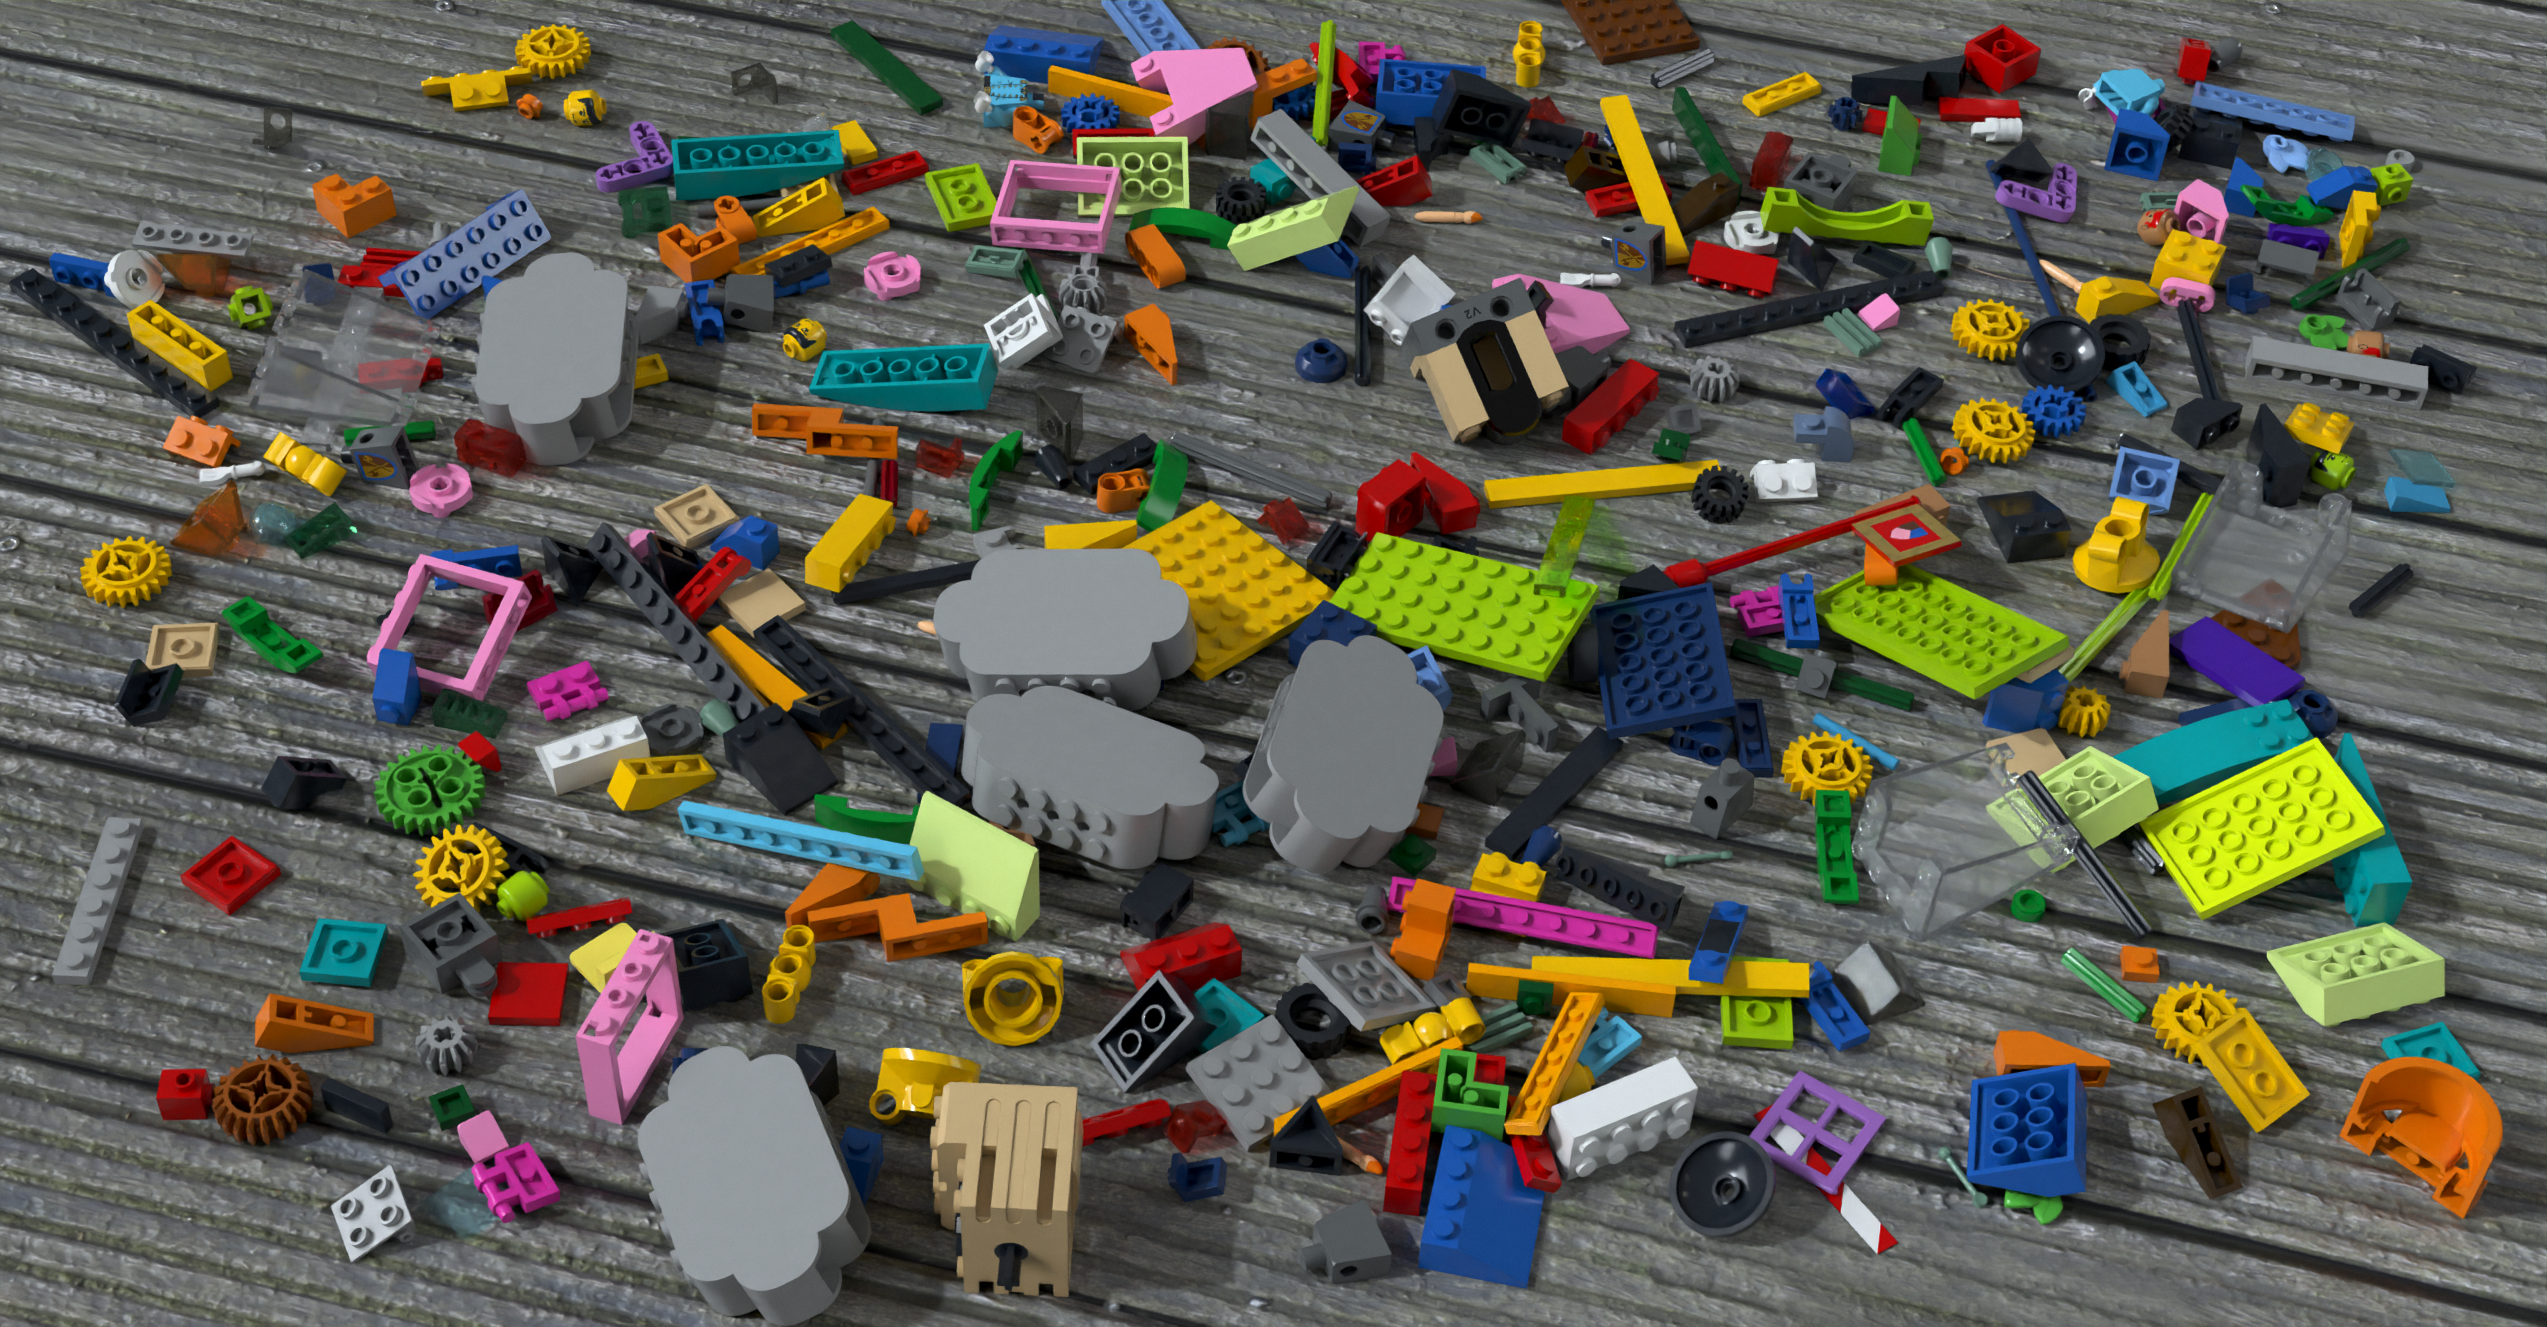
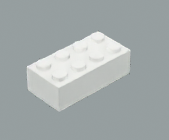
M1673 1057L1552 1106L1547 1139L1556 1166L1566 1181L1578 1176H1588L1595 1169L1607 1164H1617L1625 1159V1157L1636 1152L1648 1151L1656 1144L1670 1138H1680L1690 1129L1698 1087L1677 1058Z

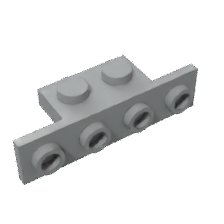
M140 222L132 242V247L172 252L173 257L229 263L231 258L246 260L254 237L253 234Z

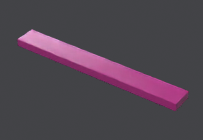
M1392 877L1387 903L1388 911L1407 912L1402 910L1404 895L1407 890H1413L1416 880ZM1456 888L1453 923L1649 959L1655 958L1660 928L1651 923Z

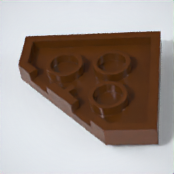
M2271 580L2211 617L2215 622L2293 671L2299 668L2302 658L2294 597Z

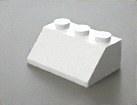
M628 716L535 747V752L557 796L612 778L620 759L650 757L648 738L637 716Z

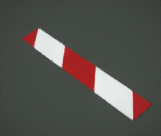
M1773 1104L1754 1114V1118L1760 1123ZM1781 1121L1770 1134L1790 1156L1793 1155L1804 1140V1137L1797 1130ZM1812 1146L1801 1160V1162L1826 1176L1832 1170ZM1843 1181L1837 1188L1838 1193L1836 1195H1831L1817 1187L1876 1254L1898 1243Z

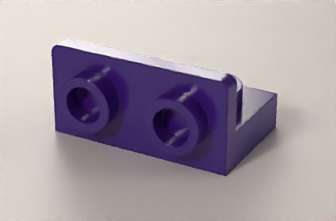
M2269 223L2267 229V240L2319 252L2318 259H2324L2330 241V235L2325 234V230Z

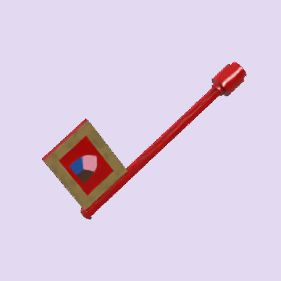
M1912 495L1910 499L1705 564L1699 563L1696 558H1692L1667 566L1665 571L1662 572L1679 588L1704 584L1709 576L1851 531L1894 568L1962 547V544L1957 536L1922 508L1921 501L1917 496Z

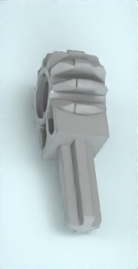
M1082 252L1080 265H1073L1072 274H1069L1068 278L1062 280L1059 291V300L1062 306L1083 307L1094 314H1098L1099 309L1105 308L1107 287L1106 283L1102 281L1101 276H1099V267H1097L1099 253Z

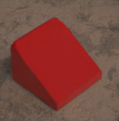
M475 731L458 743V747L476 763L496 772L502 770L496 747L479 732Z

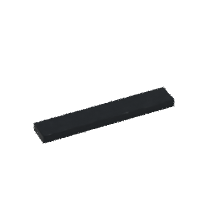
M1597 726L1485 839V847L1493 852L1502 853L1508 857L1509 861H1513L1527 847L1533 830L1539 829L1542 825L1548 826L1623 749L1624 741L1619 738L1609 740L1607 731Z

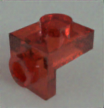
M1549 95L1540 100L1538 97L1529 100L1532 107L1526 118H1538L1563 125L1566 123Z
M956 437L950 447L947 448L921 438L916 446V467L950 478L955 468L959 469L964 460L965 453L962 451V439Z
M1290 497L1280 503L1277 499L1271 501L1262 508L1264 514L1257 519L1259 525L1267 521L1283 545L1310 527Z
M1206 1100L1176 1105L1163 1129V1134L1182 1154H1186L1191 1151L1197 1138L1221 1134L1227 1122L1217 1113V1109Z

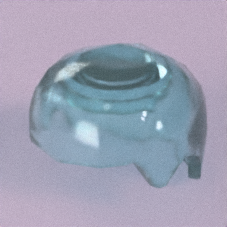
M2321 147L2317 150L2315 148L2311 149L2303 167L2307 178L2313 182L2343 167L2344 164L2337 154L2326 150L2325 147Z
M262 502L255 506L247 521V536L256 545H260L262 541H270L276 546L279 542L290 539L297 530V519L293 510L287 505L278 502Z

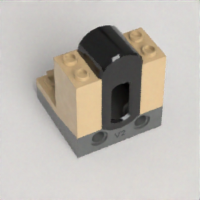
M1521 277L1411 322L1401 345L1414 378L1423 376L1426 380L1453 442L1461 439L1462 443H1466L1477 438L1478 433L1482 432L1486 439L1498 445L1507 446L1519 443L1528 437L1541 419L1542 410L1560 402L1559 399L1564 397L1563 393L1568 388V383ZM1482 337L1478 343L1474 344L1476 340Z

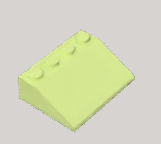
M1077 137V165L1120 168L1122 190L1114 216H1133L1140 211L1154 208L1176 207L1189 209L1187 137ZM1078 192V217H1100L1107 194Z
M1356 185L1262 216L1249 223L1240 224L1233 230L1227 246L1243 270L1247 271L1337 242L1342 234L1359 188Z
M2092 746L2087 747L2038 777L2093 849L2109 839L2117 837L2122 831L2145 820L2147 816L2159 810L2149 776ZM2021 787L1986 808L1987 813L2031 860L2048 871L2055 873L2066 868L2068 864L2076 860Z
M926 791L922 796L909 844L918 848L924 873L919 881L906 879V883L913 889L923 891L936 898L941 904L950 906L963 914L985 911L989 928L996 934L1006 936L1017 942L1040 916L1039 849Z
M2385 922L2267 951V959L2305 1014L2323 1026L2334 1027L2344 1021L2366 1019L2371 1014L2383 1011H2397L2403 1006L2415 1003L2425 1004L2430 1002V999L2445 996V958Z

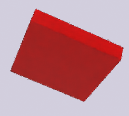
M232 835L180 877L182 884L230 916L279 877L281 872L279 866Z
M498 962L496 972L498 986L492 993L488 1013L489 1025L560 1026L569 977L568 963Z

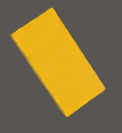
M856 120L830 127V130H839L841 149L852 165L878 158L877 149Z

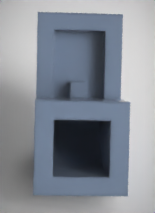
M1825 406L1824 415L1794 414L1793 430L1795 443L1819 444L1821 461L1851 462L1854 449L1850 420L1843 411Z

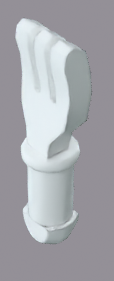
M1582 273L1560 274L1561 284L1583 288L1590 284L1591 287H1616L1621 282L1620 276L1615 273L1595 275L1594 273H1591V275Z
M254 461V463L232 465L231 467L201 469L199 484L202 486H216L223 484L232 477L237 480L239 477L259 476L265 472L266 467L262 462Z

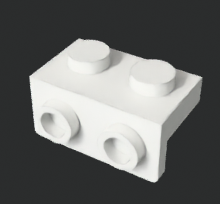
M1792 459L1787 461V463L1776 464L1774 460H1763L1758 462L1750 471V478H1754L1756 502L1816 500L1818 497L1814 462L1805 463L1804 459Z

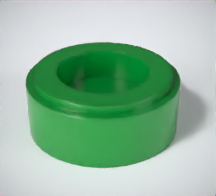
M2024 889L2016 892L2011 903L2013 915L2017 919L2029 923L2042 919L2046 909L2045 898L2034 890Z

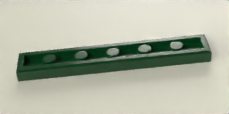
M853 20L830 29L831 37L919 115H924L943 106V98Z
M1684 86L1676 87L1672 106L1673 112L1710 175L1713 176L1722 172L1740 186L1736 205L1739 206L1743 187L1741 180Z

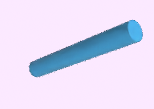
M1817 713L1812 721L1814 725L1833 736H1836L1838 733L1841 734V740L1845 742L1853 739V748L1862 746L1863 754L1870 756V758L1892 771H1895L1899 766L1900 760L1823 714Z

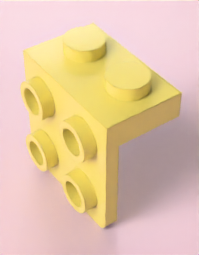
M619 923L570 954V962L602 993L637 933L627 923Z

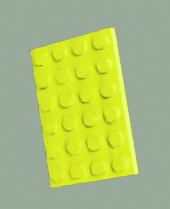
M2317 737L2138 822L2141 833L2161 856L2165 863V868L2201 921L2385 835L2384 825Z

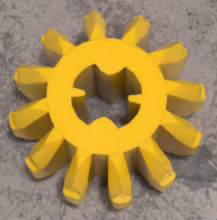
M2084 684L2080 689L2070 686L2065 693V699L2059 713L2058 727L2067 728L2068 735L2074 732L2078 733L2081 739L2085 734L2095 737L2098 731H2103L2107 726L2110 716L2111 705L2107 703L2106 695H2098L2096 688L2088 690Z

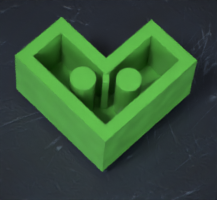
M1441 1048L1431 1131L1444 1133L1446 1125L1482 1131L1502 1141L1509 1086L1473 1082L1477 1053Z

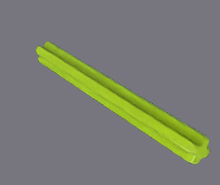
M1332 20L1322 22L1320 30L1312 136L1316 138V143L1320 147L1327 146L1337 28V25Z
M2207 492L2201 494L2149 587L2148 595L2151 599L2156 598L2158 601H2161L2165 598L2215 507L2217 500L2215 495H2209Z
M2151 584L2130 592L2074 651L2075 657L2063 663L2057 669L2069 681L2068 685L2150 599L2148 593Z

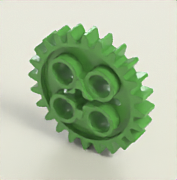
M440 744L435 747L434 751H429L428 747L423 745L421 753H417L411 748L409 751L410 756L407 758L398 754L399 763L387 762L388 771H380V780L375 781L376 791L374 795L379 814H384L386 823L393 821L395 829L405 825L406 833L408 834L414 828H418L420 835H423L426 829L431 828L434 835H436L441 826L451 831V823L456 822L463 825L462 816L473 817V808H481L480 799L486 796L484 790L486 784L481 765H476L474 760L467 758L464 751L455 755L454 746L449 747L445 752L442 751ZM421 771L425 772L433 795L437 796L440 808L435 806L429 787L424 783Z

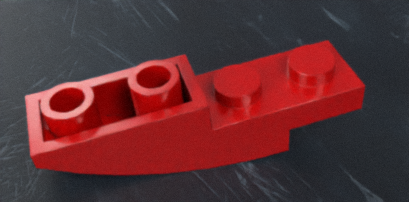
M1312 42L1309 47L1314 54L1312 59L1318 66L1319 43ZM1335 47L1332 83L1335 82L1348 91L1346 96L1349 100L1371 109L1376 103L1367 88L1374 82L1373 78L1361 65Z

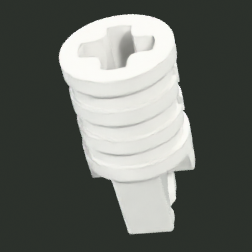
M1986 118L1985 122H1976L1971 126V137L1986 138V142H2020L2022 137L2021 118Z

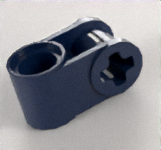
M1712 721L1690 724L1688 731H1686L1687 725L1672 727L1674 734L1670 737L1668 746L1673 753L1713 766L1721 765V762L1726 759L1734 739V733L1731 728L1725 724ZM1684 739L1683 746L1681 747L1680 741Z

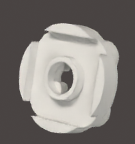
M1741 211L1733 214L1729 222L1726 221L1724 239L1730 247L1736 250L1758 255L1772 254L1776 251L1781 232L1764 231L1760 212Z
M131 249L118 253L110 261L108 272L104 276L105 284L111 289L114 296L130 309H135L150 299L157 302L165 289V283H162L160 275L163 274L160 263L152 254L144 250L136 251ZM138 273L140 285L134 283L132 274Z

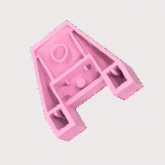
M1243 48L1153 51L1131 63L1136 81L1141 88L1162 94L1169 92L1173 105L1150 117L1156 136L1187 137L1188 145L1195 142L1259 87Z
M1514 274L1493 280L1492 289L1520 277L1526 290L1535 280L1544 285L1554 302L1539 320L1554 354L1575 346H1582L1594 354L1630 333V328L1603 293L1523 274Z

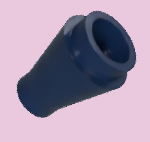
M1545 825L1533 830L1524 856L1519 864L1523 865L1525 862H1534L1540 868L1544 866L1561 850V835L1555 829Z

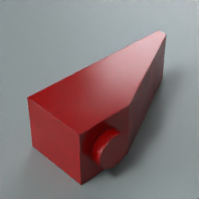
M2186 37L2181 38L2177 76L2182 77V82L2196 84L2198 80H2205L2211 55L2208 41Z
M1418 155L1355 180L1380 206H1408L1433 196L1431 177Z
M1411 453L1410 466L1426 476L1424 503L1441 534L1444 535L1475 528L1477 514H1480L1481 508L1478 498L1472 495L1468 486L1419 453Z

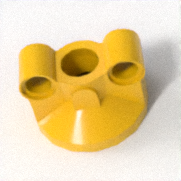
M2120 496L2115 499L2110 516L2100 520L2094 529L2092 537L2084 540L2075 549L2072 566L2075 575L2083 583L2100 591L2124 593L2142 589L2153 582L2160 569V558L2157 550L2145 541L2149 504Z
M1010 951L992 955L986 960L975 959L963 963V999L967 1018L983 1037L996 1044L1010 1046L1027 1044L1036 1041L1048 1033L1059 1018L1064 995L1063 961L1060 958H1037L1032 954ZM1015 978L1022 979L1028 984L1020 992L1010 993L1003 990L998 983L1002 980Z
M909 1048L884 1049L878 1085L869 1100V1109L881 1123L886 1125L899 1123L905 1115L936 1120L934 1119L935 1096H943V1087L950 1082L979 1083L981 1065L961 1057ZM888 1098L895 1099V1110L889 1115H882L880 1113L881 1103Z

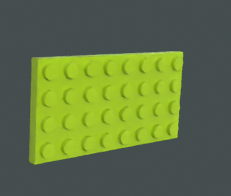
M1377 532L1368 544V548L1363 556L1361 555L1355 563L1356 567L1351 571L1350 576L1344 579L1329 602L1376 624V637L1387 642L1414 649H1420L1427 645L1430 652L1546 682L1599 597L1600 591L1599 586Z
M1911 564L1899 566L1898 585L1866 586L1864 570L1814 595L1818 624L1972 699L1984 696L1987 692L2007 683L2014 677L2030 670L2032 667L2069 647L2068 635Z

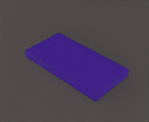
M2207 616L2169 638L2170 654L2253 707L2281 701L2304 686L2305 678Z

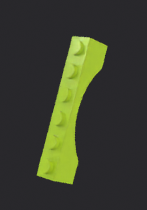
M1768 187L1760 211L1764 231L1792 233L1793 229L1798 227L1807 235L1824 236L1826 238H1846L1855 241L1867 240L1880 243H1899L1908 246H1925L1934 222L1929 202L1901 200L1890 206L1873 211L1859 213L1838 212L1811 203L1803 198L1795 189Z

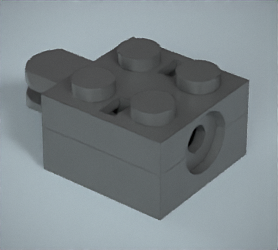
M1808 152L1785 179L1783 188L1795 189L1803 198L1828 210L1841 212L1854 196L1858 170L1851 168V161L1845 156L1833 154L1827 159Z
M460 892L399 926L405 953L441 994L460 984L474 997H484L495 991L498 986V977L493 965L502 961L497 933Z

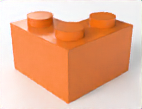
M337 173L312 184L317 211L348 239L397 215L392 188L376 175L354 186H350Z
M683 223L658 233L661 261L685 283L715 279L730 272V268L740 264L738 239L722 225L698 237Z
M1417 878L1413 890L1406 891L1402 910L1407 912H1404L1400 924V932L1403 933L1401 938H1394L1390 957L1395 958V963L1408 976L1425 981L1435 978L1452 933L1456 888Z

